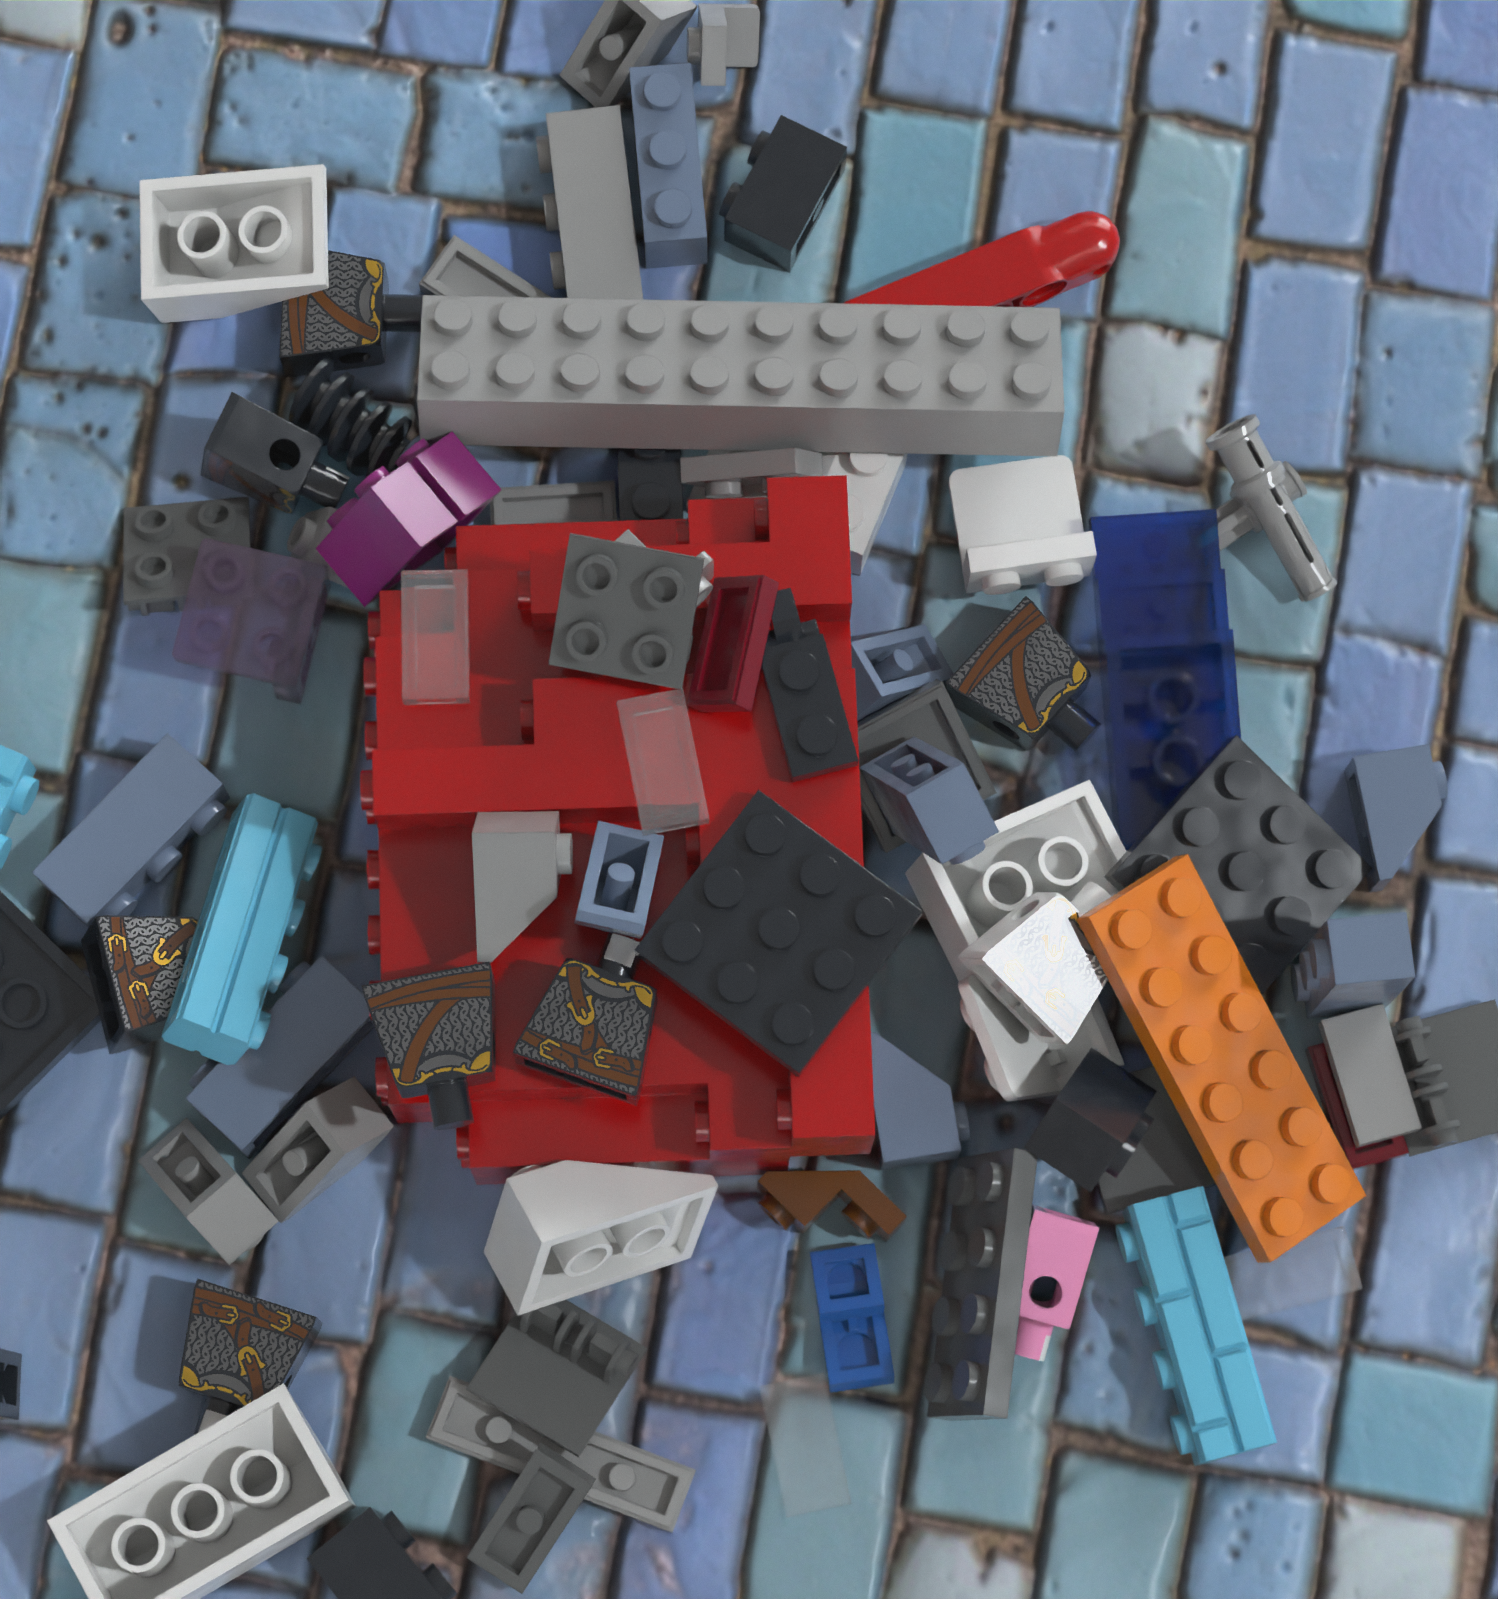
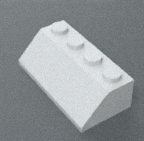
M283 1383L52 1517L47 1522L88 1599H200L356 1508V1505L324 1447Z

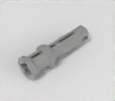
M1256 414L1247 415L1216 431L1206 439V444L1209 450L1218 451L1234 481L1231 486L1234 496L1239 497L1241 501L1248 500L1274 551L1277 553L1296 588L1300 601L1307 602L1313 600L1335 587L1337 581L1325 564L1306 525L1282 484V481L1285 479V468L1281 461H1273L1257 431L1260 421Z

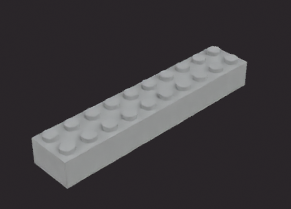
M423 295L417 393L420 440L424 438L429 445H433L453 431L463 445L745 451L800 448L813 452L1057 456L1064 418L1060 308Z

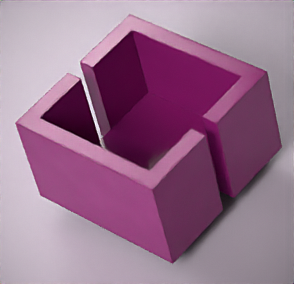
M453 431L431 446L424 438L415 443L396 460L395 464L399 467L398 469L389 473L382 466L375 470L354 489V492L360 499L352 498L335 511L326 521L332 530L315 549L364 607L379 597V591L390 590L407 576L402 571L403 569L408 575H411L443 552L445 547H448L456 539V526H468L502 491Z

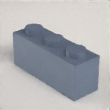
M691 63L629 67L646 269L707 264V231Z
M167 733L32 873L53 896L88 928L96 916H129L138 903L134 897L151 879L156 883L162 881L176 868L182 859V854L179 850L196 833L201 837L205 836L218 825L227 812L224 804L230 799V796L223 783Z
M915 736L859 767L892 832L940 864L949 861L950 864L955 865L975 857L985 849L984 840L999 832L964 763Z
M1396 912L1327 919L1299 954V963L1291 965V985L1295 1002H1305L1307 1019L1343 1015L1383 1004L1384 1008H1386L1415 978L1407 913Z
M322 955L312 966L307 962L298 965L282 982L279 990L284 995L268 1011V1013H271L269 1027L257 1050L249 1048L235 1065H226L209 1059L195 1072L189 1081V1085L193 1090L185 1097L187 1101L248 1159L259 1150L375 1027L373 1020H370L369 1009L363 993Z

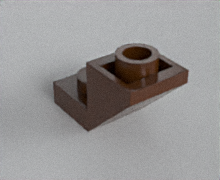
M860 1170L767 1171L757 1181V1190L764 1195L757 1204L784 1231L793 1224L804 1234L839 1197L847 1204L841 1211V1214L867 1239L876 1232L887 1242L900 1229L907 1218Z

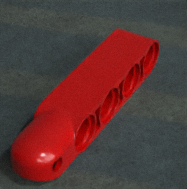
M1094 211L1076 213L1047 226L1037 225L1019 230L844 302V304L1034 307L1054 298L1058 294L1098 279L1105 274L1113 265L1118 254L1120 244L1118 229L1111 219L1101 213Z

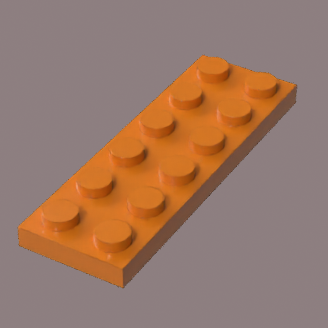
M1188 854L1173 857L1076 919L1257 1263H1271L1367 1196Z

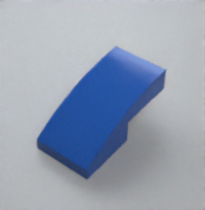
M875 1243L810 1252L829 1392L894 1384L895 1375L884 1314L885 1304Z

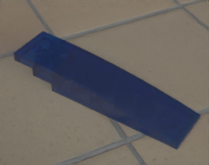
M1217 509L1090 517L1088 520L1089 531H1093L1097 553L1092 568L1112 818L1113 826L1126 852L1228 737L1237 735L1241 739L1233 629H1229L1225 568L1221 569Z

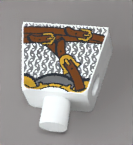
M1088 882L1071 902L1058 892H1037L1029 896L969 945L957 958L1040 1042L1067 1045L1076 1034L1108 980L1076 919L1112 896L1093 882Z

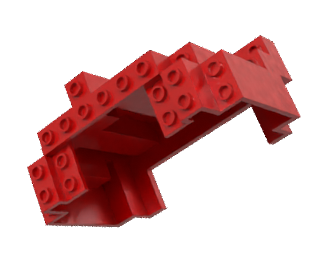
M847 475L767 478L766 497L688 500V519L456 526V547H445L444 549L446 586L449 585V588L379 591L380 611L368 612L369 648L374 651V657H364V690L366 697L376 696L377 721H365V754L367 761L372 760V770H361L360 798L361 808L366 810L367 824L377 825L379 849L367 850V883L369 890L379 889L380 915H368V948L370 955L380 954L381 980H370L369 984L480 964L477 963L472 831L478 812L559 811L560 833H571L573 841L572 874H561L557 897L491 962L495 978L496 1081L468 1087L474 1123L456 1128L457 1158L461 1160V1167L470 1168L476 1184L484 1185L505 1184L506 1178H510L518 1170L530 1165L545 1167L564 1160L707 1174L714 1177L764 1175L767 1171H788L790 1157L870 1154L875 1138L869 986L800 1077L781 1065L642 960L634 980L657 989L658 1000L642 1090L637 1106L519 1065L515 1062L513 1055L518 1039L566 958H572L596 966L606 936L609 933L574 924L598 821L664 836L643 936L640 939L625 936L639 943L758 790L864 867L855 668H852L850 632L852 585ZM629 529L647 548L695 557L702 551H705L714 560V576L709 581L712 585L715 577L765 575L779 583L778 591L791 588L800 623L816 619L819 633L824 635L857 753L858 766L792 783L761 670L751 712H700L687 705L711 592L696 607L692 629V648L689 661L686 664L682 690L549 665L570 533L615 541ZM376 1057L377 1097H381L382 1106L390 1107L398 1123L433 1122L428 1094L402 1098L386 1057Z

